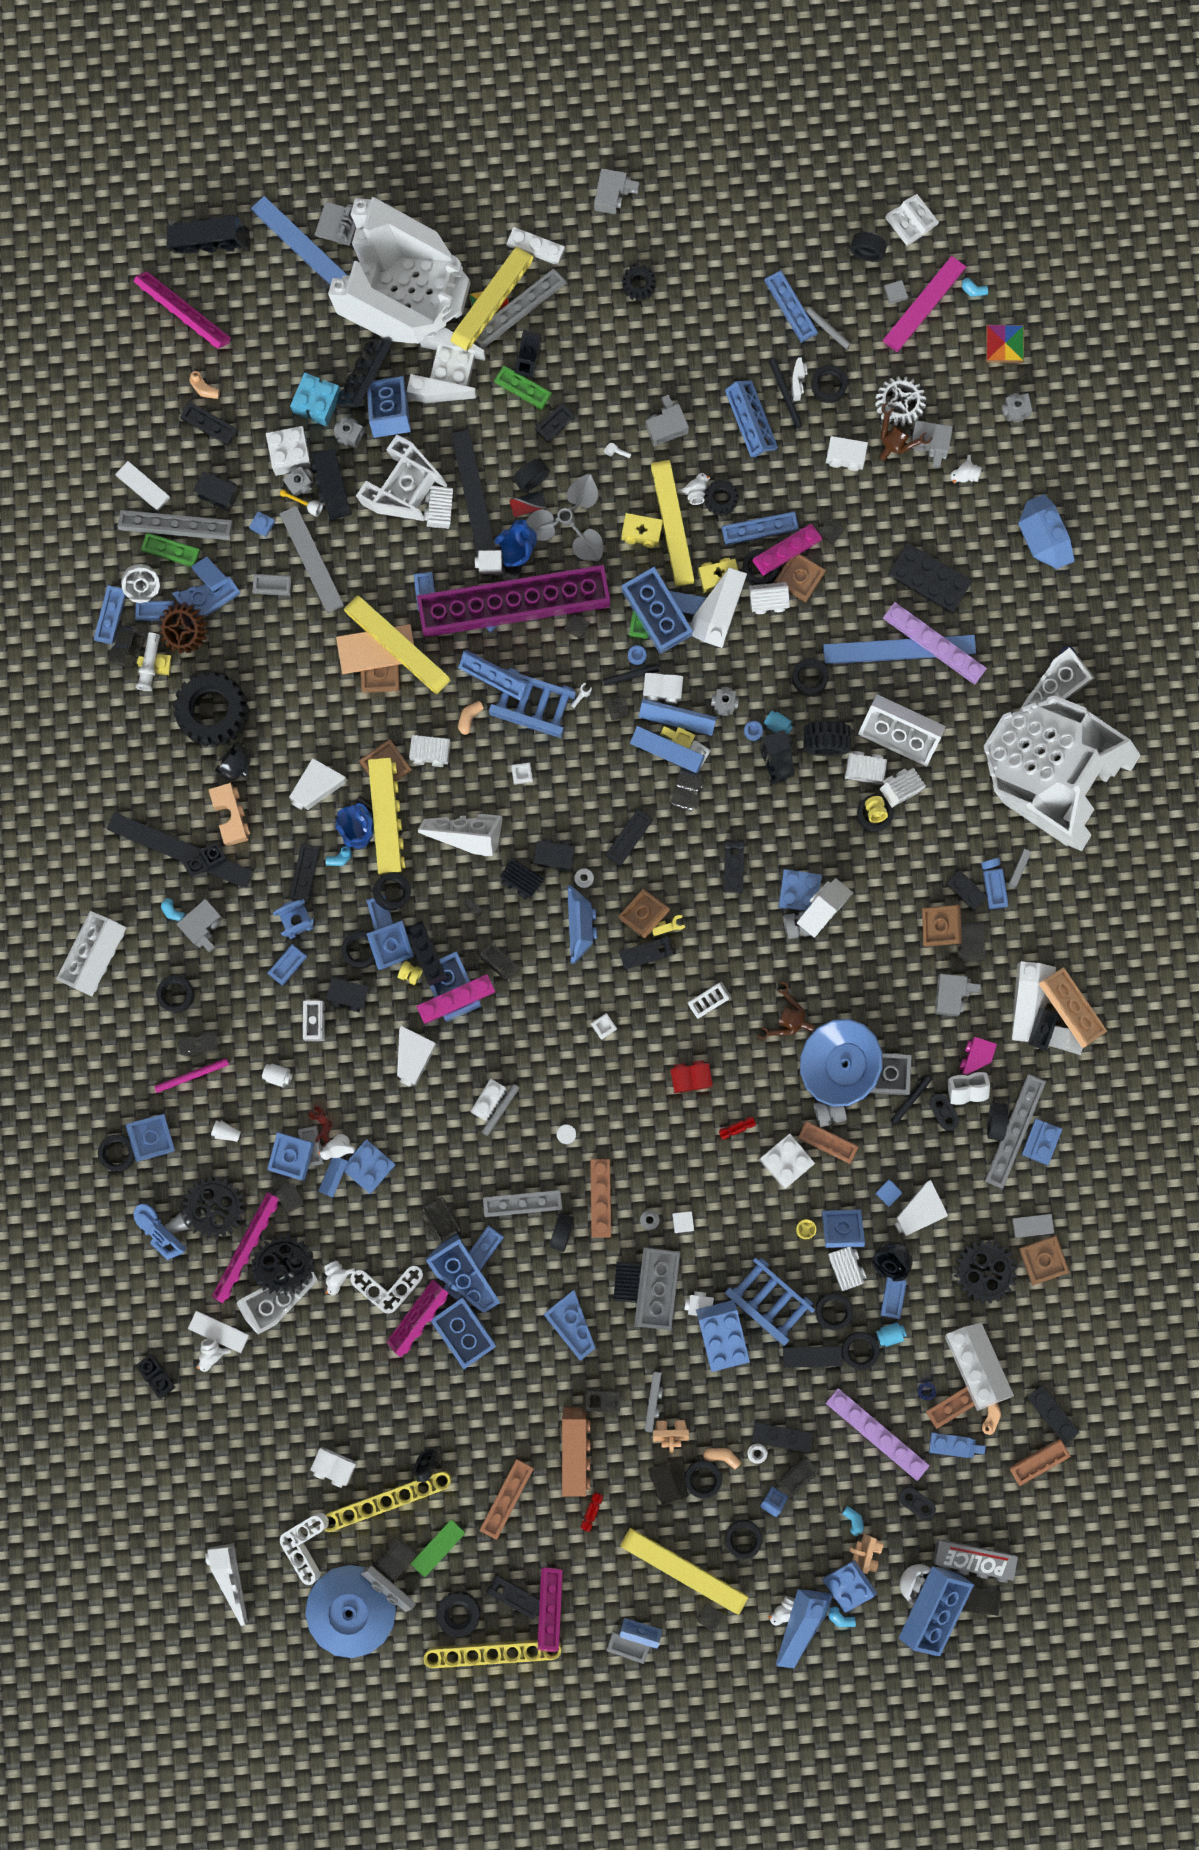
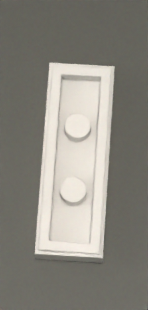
M129 461L115 474L156 511H159L170 499L169 495Z
M199 1311L195 1312L188 1327L189 1330L206 1338H215L217 1343L239 1353H242L250 1336Z

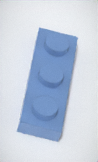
M107 585L94 636L95 641L114 644L126 598L122 588Z

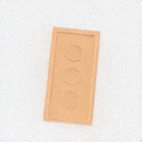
M411 624L394 627L414 645ZM367 632L336 637L342 674L402 664Z
M1064 967L1039 983L1082 1048L1107 1032Z

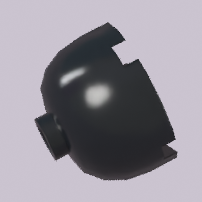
M236 742V745L234 744L221 759L222 765H217L214 772L226 780H236L240 776L245 777L251 769L248 767L250 764L248 750Z
M888 1242L880 1246L875 1252L872 1262L877 1273L884 1278L887 1276L893 1278L892 1281L895 1282L906 1279L913 1265L912 1255L909 1250L896 1242Z

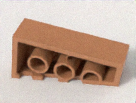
M563 1407L562 1496H586V1490H590V1478H586V1470H590V1458H587V1451H590V1439H587V1432H590V1420H587V1407Z

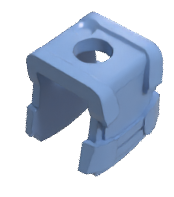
M304 899L285 903L283 907L273 912L274 916H280L286 929L281 933L283 936L292 939L301 932L314 929V921L309 917L304 906ZM298 915L302 918V922L294 926L291 923V919L293 916Z

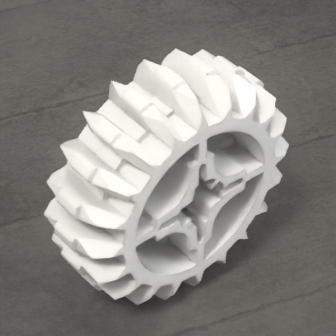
M899 376L896 378V381L890 378L889 383L884 382L883 387L878 389L879 394H876L878 401L875 403V406L879 407L877 413H883L881 407L886 403V396L890 392H893L894 399L890 400V403L886 405V411L889 412L894 407V410L901 413L892 412L889 417V424L893 421L894 425L897 426L900 423L904 427L905 422L911 425L912 420L918 421V416H922V410L926 407L924 404L926 397L922 396L924 390H919L920 384L913 385L914 379L908 382L907 376L904 377L903 381ZM915 400V408L909 412L908 404Z

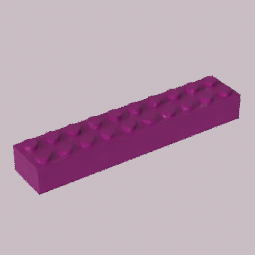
M604 565L417 595L424 638L610 607Z

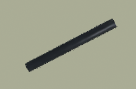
M772 358L769 360L770 366L795 428H800L803 425L776 358Z

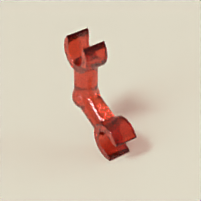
M315 1106L314 1110L317 1111L318 1115L310 1111L308 1116L313 1120L317 1119L323 1125L322 1131L316 1137L315 1142L317 1143L320 1137L325 1139V1146L330 1140L328 1134L332 1127V1122L322 1114V1109L319 1106Z

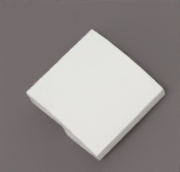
M918 194L903 201L901 206L885 216L906 246L925 235L939 223Z

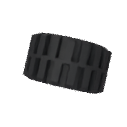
M837 721L809 723L804 726L803 750L816 756H840L847 754L851 751L852 728L848 724Z

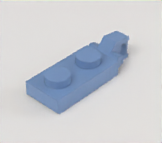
M931 1432L929 1453L974 1458V1453L985 1454L986 1446L975 1444L976 1440L970 1437Z

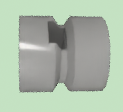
M806 911L800 912L797 916L794 913L783 915L787 939L798 938L800 934L804 937L811 936L800 925L795 926Z
M822 1102L813 1103L820 1127L831 1125L832 1121L839 1123L847 1120L844 1106L832 1107Z

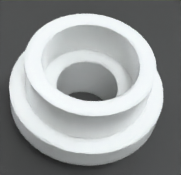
M580 869L576 872L575 883L579 887L587 888L592 885L594 876L590 870ZM582 875H586L588 879L586 881H582L580 877Z
M756 1443L749 1447L747 1454L751 1462L759 1464L765 1461L767 1450L762 1444ZM755 1450L761 1451V1455L759 1457L754 1456Z

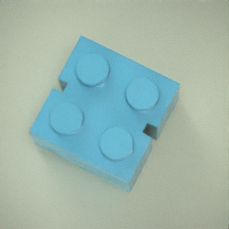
M304 373L290 405L293 414L306 419L311 417L312 421L328 426L337 405L338 394L341 391L340 387L325 380L321 383L320 378Z

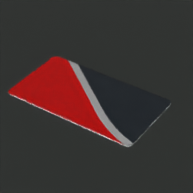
M541 491L509 500L514 517L546 508Z

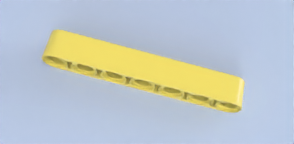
M515 247L454 331L450 340L453 344L465 351L472 347L531 265L533 255L519 247Z
M670 460L651 463L661 519L663 520V529L675 586L694 584V576Z
M357 595L344 608V611L435 694H438L451 681L438 666L360 596Z
M444 1470L433 1473L430 1479L426 1481L429 1485L428 1492H421L419 1489V1483L421 1482L414 1480L331 1511L326 1516L333 1517L336 1520V1524L334 1527L328 1526L325 1531L332 1532L445 1490L450 1486L452 1476ZM439 1475L447 1477L448 1482L446 1485L442 1486L437 1482ZM402 1489L409 1490V1499H403L400 1496ZM383 1496L391 1498L392 1503L390 1506L383 1505ZM364 1503L372 1504L373 1511L371 1513H366L363 1510ZM346 1510L354 1512L353 1520L346 1519Z
M629 1528L620 1544L628 1552L737 1615L741 1613L749 1598L743 1592L632 1528Z
M538 1639L438 1646L427 1650L424 1655V1663L429 1668L554 1660L560 1656L562 1646L559 1642V1651L555 1654L538 1650L536 1655H530L527 1652V1648L529 1646L537 1647ZM510 1647H515L518 1650V1655L511 1657L507 1650ZM489 1649H496L498 1656L496 1658L489 1657L487 1653ZM475 1650L479 1656L477 1659H470L468 1652ZM449 1652H456L459 1658L456 1661H451L448 1658ZM436 1653L439 1660L431 1662L428 1659V1654Z

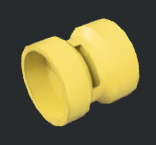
M873 796L865 801L866 810L869 811L868 817L871 822H882L888 817L882 797Z
M405 960L398 973V978L406 979L410 984L416 985L423 970L419 966H412L410 962Z
M802 1220L796 1226V1233L802 1239H810L816 1233V1225L811 1220Z

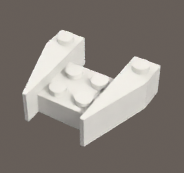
M445 327L435 333L431 332L424 337L425 340L420 342L423 348L437 350L431 376L426 378L411 374L406 391L408 399L423 403L476 398V389L468 386L475 359L485 361V350L475 344L468 351L458 347L450 341L454 332Z
M396 434L386 450L398 464L382 488L365 481L356 497L363 506L378 514L424 521L425 517L417 509L434 482L445 488L447 484L412 442Z

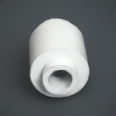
M267 1064L263 1070L262 1079H265L268 1083L285 1087L286 1084H290L292 1074L288 1068Z

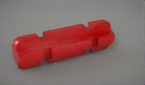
M752 1116L748 1117L745 1121L741 1120L729 1125L728 1128L720 1129L719 1135L721 1139H726L730 1137L729 1135L733 1136L747 1130L746 1128L750 1129L756 1126V1122Z
M596 1492L593 1493L592 1502L589 1503L584 1516L585 1520L581 1524V1529L588 1532L591 1531L592 1521L594 1522L600 1507L599 1504L603 1500V1495Z

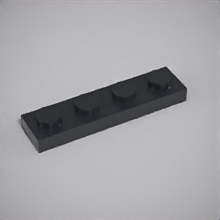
M423 921L405 928L429 986L447 979Z

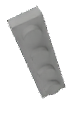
M561 1190L484 1197V1216L493 1217L562 1210Z

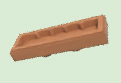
M808 1121L805 1122L797 1138L848 1164H851L859 1147Z
M1059 1438L1012 1465L1009 1469L1018 1485L1021 1486L1071 1456Z

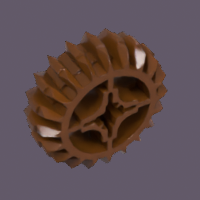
M179 602L175 603V606L170 605L168 607L169 610L163 611L165 616H160L159 618L163 623H159L157 626L162 628L158 633L163 634L164 637L161 641H167L166 647L172 646V651L178 650L182 654L184 652L191 653L192 650H198V646H203L202 640L207 639L204 633H208L209 630L204 628L205 625H208V622H203L206 615H199L201 609L195 610V605L191 604L188 606L187 602L181 605ZM178 613H180V617H178L177 623L173 624L172 621L174 617ZM194 632V637L187 643L189 634Z

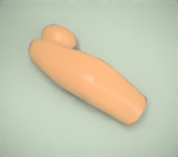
M193 371L189 381L196 392L202 397L219 399L220 389L207 385L200 373Z
M480 701L462 710L458 723V729L462 734L466 735L470 732L473 718L484 709Z
M998 1403L988 1407V1416L982 1425V1431L985 1434H993L1001 1418V1409Z
M709 1448L703 1453L704 1460L709 1462L723 1461L733 1469L738 1468L741 1464V1461L727 1448Z

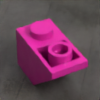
M977 1037L972 1038L971 1041L968 1040L965 1051L968 1053L966 1059H962L959 1067L962 1070L961 1075H968L991 1063L997 1044Z

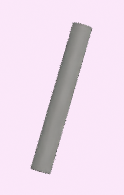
M811 307L807 309V315L846 350L851 346L849 341Z
M515 1084L511 1086L482 1130L483 1134L486 1136L490 1134L519 1090L518 1086Z

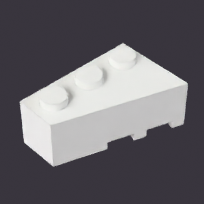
M836 878L831 883L827 881L809 901L812 903L811 906L798 920L797 924L815 938L827 922L832 919L850 898L853 892Z

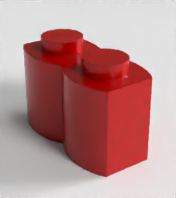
M704 1060L693 1062V1066L685 1067V1063L676 1064L674 1069L670 1070L674 1093L706 1089L713 1086L709 1063H704Z

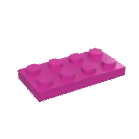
M434 1279L431 1280L386 1341L389 1347L400 1357L409 1352L412 1342L422 1334L423 1327L434 1318L437 1308L443 1305L447 1299L448 1292Z

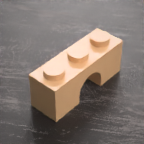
M229 783L209 789L214 809L216 811L221 809L231 811L230 820L225 824L219 825L224 844L228 847L248 841L250 830L248 824L243 822L242 817L245 816L242 805L239 806L237 801L240 798L237 787L234 788Z

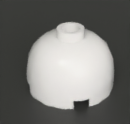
M134 564L128 567L121 579L123 593L131 601L137 603L150 601L154 595L158 594L160 588L156 572L144 564Z
M923 1564L910 1566L904 1571L900 1579L901 1593L912 1605L915 1604L931 1570L930 1567Z

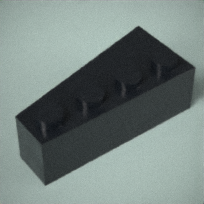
M226 215L223 218L210 217L202 221L191 220L188 223L176 222L173 225L166 226L167 248L174 254L198 253L199 249L208 253L216 252V249L234 252V248H243V251H250V230L234 215Z

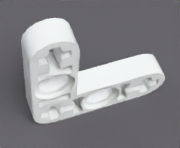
M411 1266L389 1291L384 1289L363 1270H357L352 1273L350 1281L356 1289L381 1311L389 1314L397 1310L421 1282L424 1274L420 1267ZM418 1270L419 1279L414 1278L410 1282L414 1285L410 1287L407 1282L403 1281V1278L406 1277L408 1280L411 1277L410 1271ZM356 1274H363V1280L366 1283H368L369 1280L372 1282L366 1287L365 1291L362 1289L365 1285H363L361 1282L356 1284ZM399 1284H404L407 1287L405 1295H399L396 1292ZM372 1286L378 1287L380 1291L379 1295L375 1298L369 1295V1289ZM393 1292L395 1297L401 1300L399 1302L395 1300L392 1303L393 1309L388 1308L386 1310L384 1308L386 1306L384 1301H390L393 1298L390 1294Z
M316 1513L280 1537V1544L301 1581L306 1585L316 1582L320 1577V1571L304 1542L328 1527V1518L323 1513ZM320 1521L321 1524L314 1528L312 1524ZM301 1527L307 1529V1536L302 1535L300 1531ZM297 1553L302 1554L304 1558L303 1562L298 1561L296 1557Z

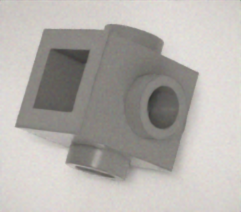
M1014 393L1006 397L1002 405V413L1007 417V422H1020L1024 418L1030 417L1032 407L1028 393L1022 395Z
M342 417L341 421L337 422L334 427V434L339 444L346 447L349 445L357 449L365 433L363 426L359 425L352 418L346 419Z
M302 466L293 467L289 471V475L283 479L292 494L297 496L302 492L303 494L309 492L313 488L312 485L316 483L313 479L314 474L312 471Z
M728 687L717 689L716 695L712 694L711 706H715L714 712L722 716L733 715L734 708L738 709L739 697H735L736 691H732V688ZM722 699H729V701L723 702Z

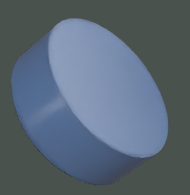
M635 645L629 649L628 660L630 663L641 665L645 662L647 653L642 646Z
M757 721L748 722L744 728L745 737L751 741L761 738L763 734L762 725Z
M998 857L982 862L981 866L982 869L986 870L999 866L1001 862Z

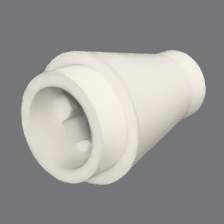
M221 1120V1122H215L211 1135L215 1136V1139L237 1142L241 1131Z

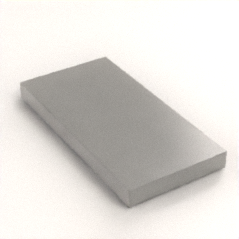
M643 1248L634 1326L664 1330L672 1329L680 1252Z

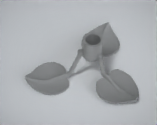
M587 474L573 482L567 491L568 501L576 505L561 509L555 522L553 515L544 509L533 512L526 522L537 533L536 538L539 541H547L554 537L556 533L554 526L559 522L564 526L571 525L580 536L573 542L574 554L581 560L599 561L604 550L601 536L593 529H587L582 534L574 525L575 516L572 513L579 505L583 508H590L598 500V489L591 474Z

